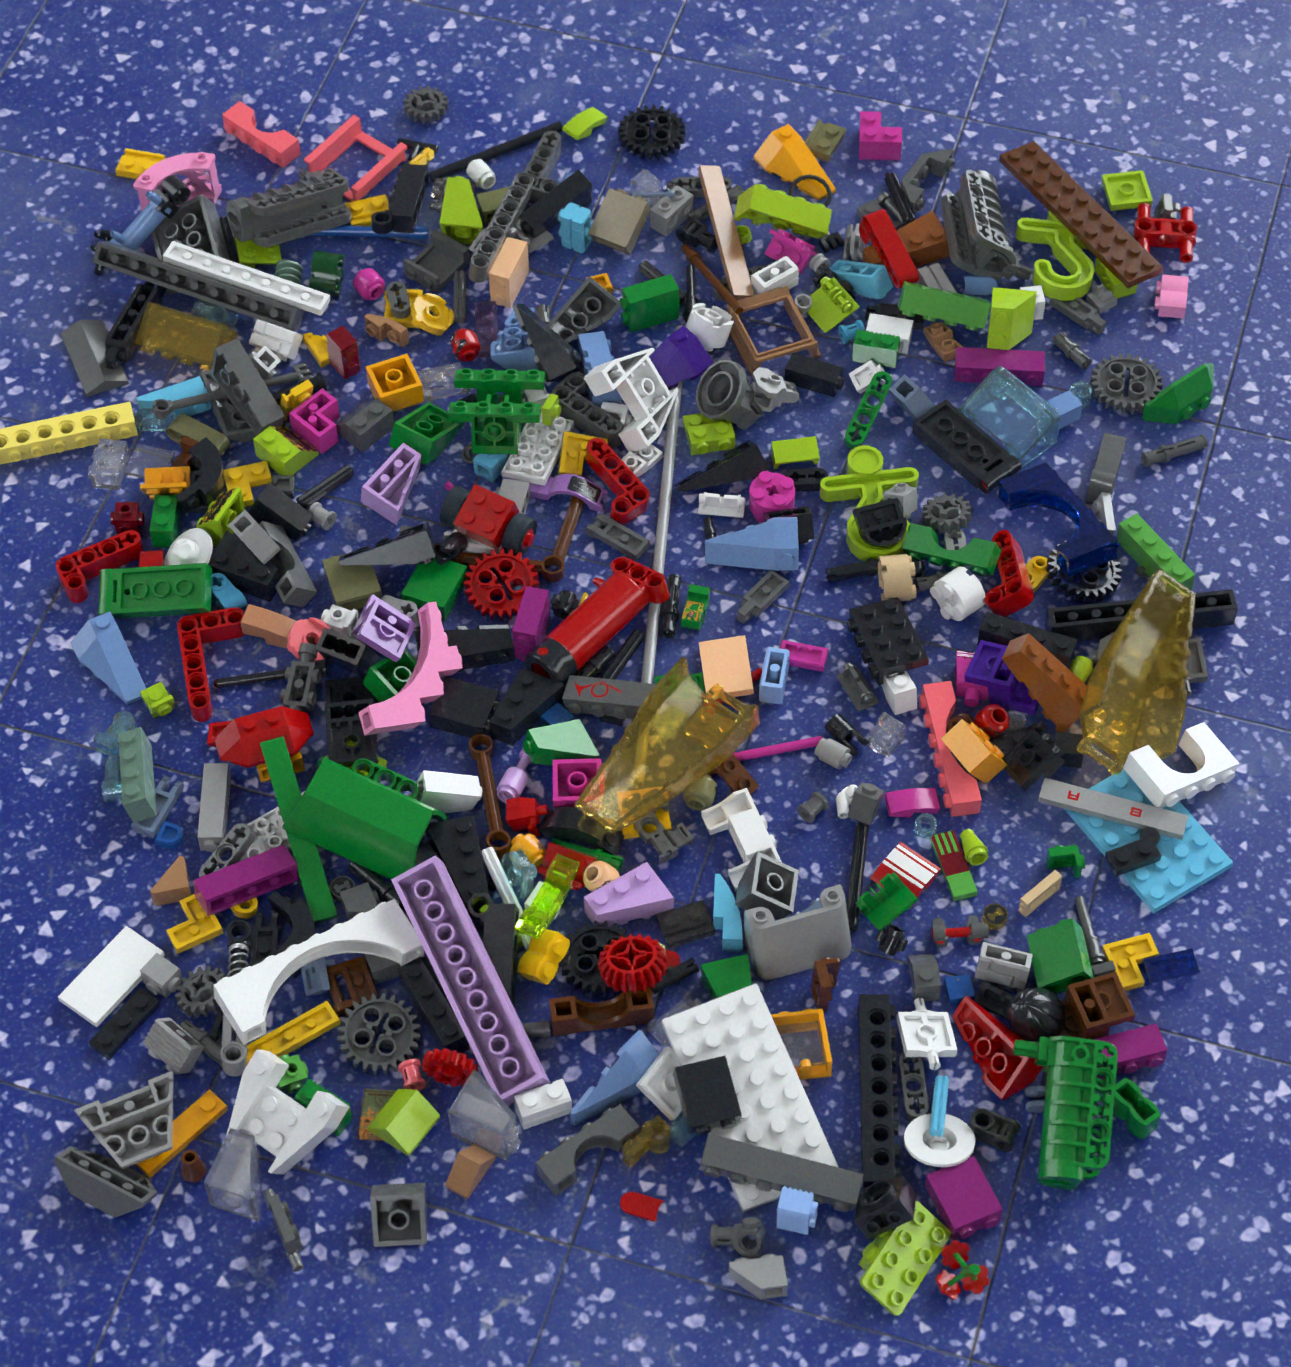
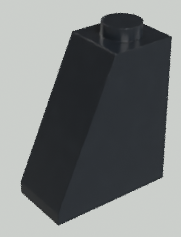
M270 483L259 494L248 512L258 524L264 521L283 526L287 536L293 540H296L300 534L305 536L312 526L309 522L313 514Z

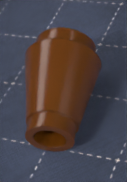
M187 1150L182 1154L181 1176L184 1180L191 1183L201 1181L207 1171L206 1164L195 1151Z

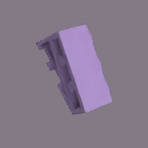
M402 443L362 486L361 502L397 526L420 470L421 454L405 443Z
M646 862L584 896V912L593 925L594 921L597 920L599 926H602L604 921H607L608 927H612L614 923H617V926L628 924V921L638 918L645 920L650 919L652 915L666 912V915L674 913V897Z

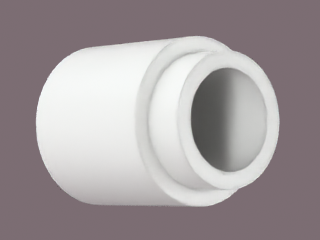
M473 160L468 164L466 173L479 188L487 190L495 184V173L483 160Z

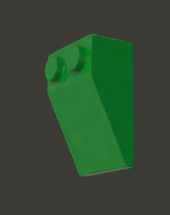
M427 402L394 423L389 446L397 450L402 443H405L420 453V463L427 465L438 458L464 426L465 422L448 421V411Z

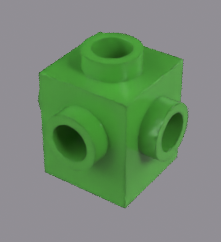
M288 1054L280 1056L279 1058L289 1064V1067L276 1088L283 1093L287 1091L289 1094L295 1093L303 1087L308 1078L307 1065L304 1061L300 1060L298 1054L291 1057Z

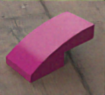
M935 788L903 789L888 792L884 795L889 816L911 818L915 812L937 814L940 810Z

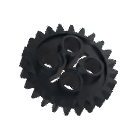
M644 105V110L636 107V113L629 111V116L624 115V121H620V127H618L621 146L626 147V152L632 151L633 156L640 154V159L648 156V159L651 160L652 156H655L659 160L660 155L667 158L668 152L675 154V149L680 150V144H684L685 123H682V117L678 118L677 112L671 114L670 108L664 111L663 106L656 109L655 105H653L651 109H648ZM654 120L653 144H650L651 121Z
M1073 538L1071 544L1064 540L1063 545L1057 544L1056 549L1051 550L1046 571L1049 572L1047 578L1053 579L1051 585H1059L1058 592L1066 591L1065 597L1074 595V601L1081 597L1084 603H1086L1087 598H1090L1095 603L1097 597L1102 601L1105 596L1111 597L1112 592H1116L1120 583L1122 569H1119L1120 562H1114L1116 555H1108L1110 549L1103 551L1101 549L1102 544L1094 546L1093 540L1086 544L1084 538L1081 539L1080 543H1077ZM1089 559H1092L1090 561L1089 567L1087 566L1085 568L1086 563L1089 561ZM1082 573L1080 580L1076 582L1079 574Z
M597 920L594 921L593 927H590L587 923H584V930L576 927V935L568 933V939L570 940L569 949L565 957L559 962L560 967H562V976H566V983L574 982V990L582 987L583 995L589 990L592 991L593 997L597 995V992H601L602 996L606 997V993L609 990L613 995H616L614 988L607 987V984L600 976L598 968L600 952L604 950V945H610L611 939L617 941L620 935L624 938L629 936L626 935V928L624 927L618 931L617 923H614L612 927H608L607 921H604L603 925L599 926ZM586 945H594V947H592V948H587V947H585V946H586ZM584 966L590 967V969L583 970L581 968Z

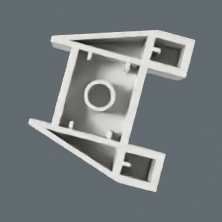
M654 348L595 366L584 377L595 397L613 391L616 388L634 417L618 434L628 452L648 447L660 435L679 391L678 388L668 390L650 360L649 355L655 351Z
M257 1049L243 1071L225 1141L242 1144L245 1137L248 1136L276 1156L268 1172L284 1175L336 1130L349 1106L330 1093L317 1091L308 1107H303L276 1088L288 1069L289 1064L270 1051Z

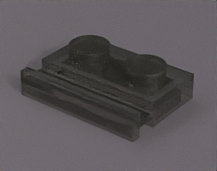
M703 900L656 914L657 923L668 949L715 935V928L712 925L710 915Z

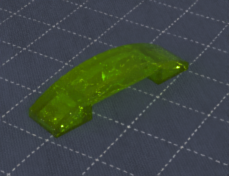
M556 854L546 872V879L529 909H525L514 927V931L538 939L546 931L568 894L580 862Z

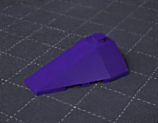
M684 325L668 336L649 357L667 387L671 386V389L677 387L678 382L688 378L694 380L700 377L714 363L698 338Z

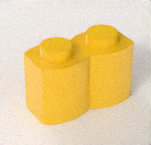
M539 928L530 940L529 950L521 957L517 972L530 981L549 984L557 972L558 963L565 957L569 949L570 940L557 931Z

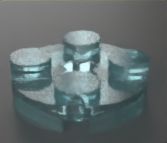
M523 850L505 853L501 860V866L518 900L528 899L533 891V878L537 876L536 866L533 863L530 864Z

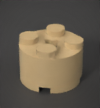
M907 554L879 556L878 580L879 587L884 591V593L880 594L881 600L884 601L898 597L900 601H911V599L916 598L915 584L913 585L911 576H915V565L912 562L911 556Z

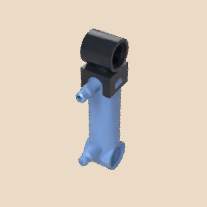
M168 176L162 182L161 190L156 188L154 192H146V197H148L147 199L150 203L122 234L115 231L110 232V236L113 239L109 242L136 251L166 217L171 219L180 209L177 205H181L188 200L191 194L190 189L177 176Z

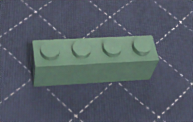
M138 727L118 734L122 805L133 823L157 816L152 745L143 729Z

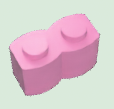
M1162 274L1161 281H1157L1156 294H1160V296L1155 298L1154 309L1158 310V316L1184 319L1188 277Z

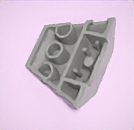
M173 1071L148 1080V1086L100 1104L99 1100L74 1110L122 1169L172 1149Z

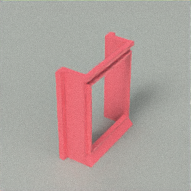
M355 115L349 118L304 159V162L308 164L310 172L324 171L356 141L382 155L384 158L351 187V190L344 192V195H342L351 202L360 200L402 161L407 162L405 151L408 149L407 145L402 142L394 149H391L364 133L360 118Z

